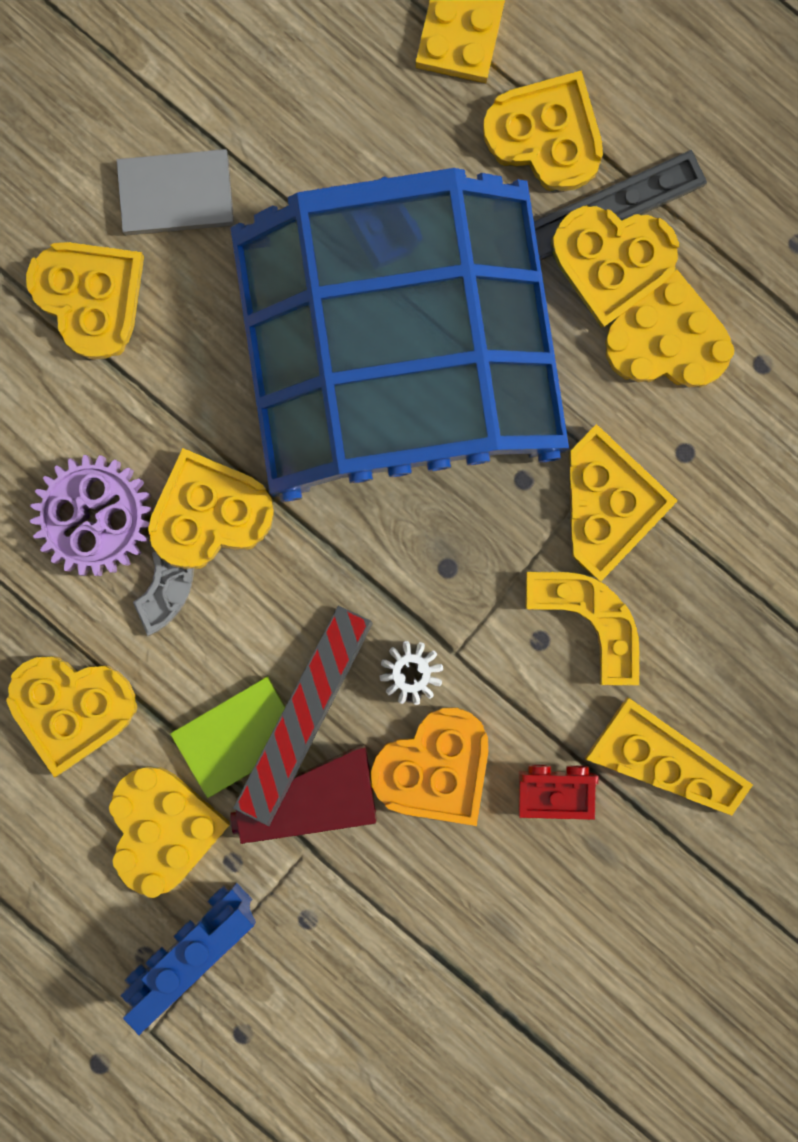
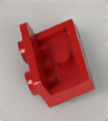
M528 765V771H519V818L595 820V792L599 776L589 772L588 766L569 765L566 766V772H551L550 765Z

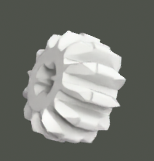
M409 641L403 642L405 652L403 656L399 654L396 648L392 647L389 652L397 660L396 663L385 659L381 662L383 667L393 669V673L380 675V681L386 682L394 679L395 683L386 689V693L391 695L400 688L402 691L398 698L399 703L403 704L406 701L407 692H412L414 705L420 704L418 691L422 690L426 697L431 699L434 694L426 686L428 682L435 686H441L442 684L439 678L431 677L430 674L442 671L443 665H428L430 661L435 659L437 653L433 650L425 658L421 657L425 644L422 642L418 643L415 654H411ZM409 662L417 663V670L422 673L420 680L417 681L414 678V683H407L405 681V674L401 673L403 665L406 664L409 667Z

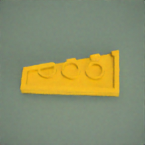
M626 697L585 756V759L731 816L753 786L749 781L628 697Z

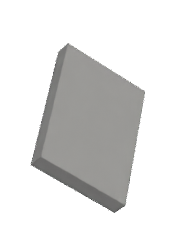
M227 149L116 159L122 230L125 236L234 226Z

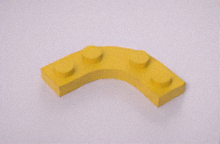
M526 572L525 610H566L578 613L587 619L597 632L600 646V685H639V636L634 618L626 604L608 586L586 575L569 572Z

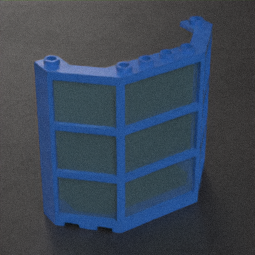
M449 168L297 192L287 197L288 206L278 210L277 206H270L254 215L255 223L249 225L238 223L230 227L269 493L273 497L279 496L280 502L302 499V493L310 492V487L349 477L350 483H360L373 480L372 474L388 471L389 477H400L412 474L411 468L427 465L428 471H439L451 468L450 462L466 459L467 465H478L490 462L491 455L528 454L529 458L538 457L540 463L561 459L560 453H565L569 449L527 181L517 179L511 184H503L502 176L480 173L477 175V179L466 177L464 169Z

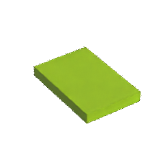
M269 677L262 679L170 733L207 799L252 772L286 706Z

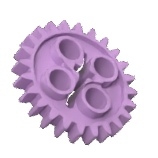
M83 455L82 466H79L74 459L70 458L68 459L69 470L66 471L57 465L54 467L58 476L55 480L47 476L43 477L45 483L49 486L47 491L35 490V493L43 498L42 503L31 504V508L40 511V516L31 519L30 523L40 525L42 529L36 532L33 537L35 539H46L47 542L41 547V552L55 551L51 559L52 563L58 564L66 559L64 564L65 571L71 572L78 564L79 575L86 576L91 566L95 576H102L103 566L105 565L110 573H116V561L129 566L130 561L127 556L129 552L141 555V551L136 546V543L138 541L149 542V539L142 534V530L148 529L150 523L144 520V516L153 513L154 509L143 506V502L147 501L151 495L147 492L138 493V490L144 484L143 480L135 479L130 482L134 471L126 468L119 473L121 463L115 459L107 468V460L101 455L98 456L95 465H93L91 457ZM96 481H102L105 486L104 494L100 498L93 500L89 494L90 486ZM119 495L120 500L104 508L114 496ZM71 502L74 507V514L70 520L63 522L59 516V510L63 504ZM90 508L99 511L95 515L96 523L86 521L90 517L88 512ZM123 510L127 518L126 524L123 528L114 530L111 526V517L115 512ZM79 525L69 537L65 535L68 529ZM92 532L96 538V544L91 551L85 552L81 547V538L84 534Z

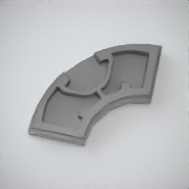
M156 551L152 553L155 565L153 581L145 594L133 601L147 636L160 631L177 616L189 596L194 576V568L183 569L173 567L162 560Z

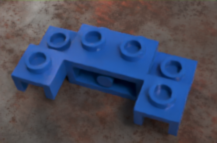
M235 883L229 890L222 886L207 901L211 907L196 924L189 920L173 936L177 940L173 946L167 951L163 947L158 949L145 962L147 968L140 964L124 980L128 986L120 996L130 1006V1009L123 1019L138 1035L151 1025L254 927L256 921L250 910V903L253 899L238 883Z

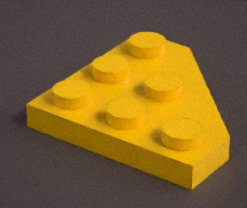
M597 424L569 452L572 558L591 576L601 582L678 501Z

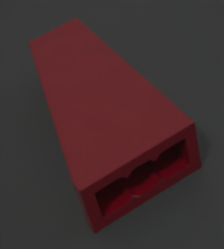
M359 745L295 775L270 826L235 810L236 812H231L230 821L233 835L239 834L240 844L376 824L377 815L366 745Z

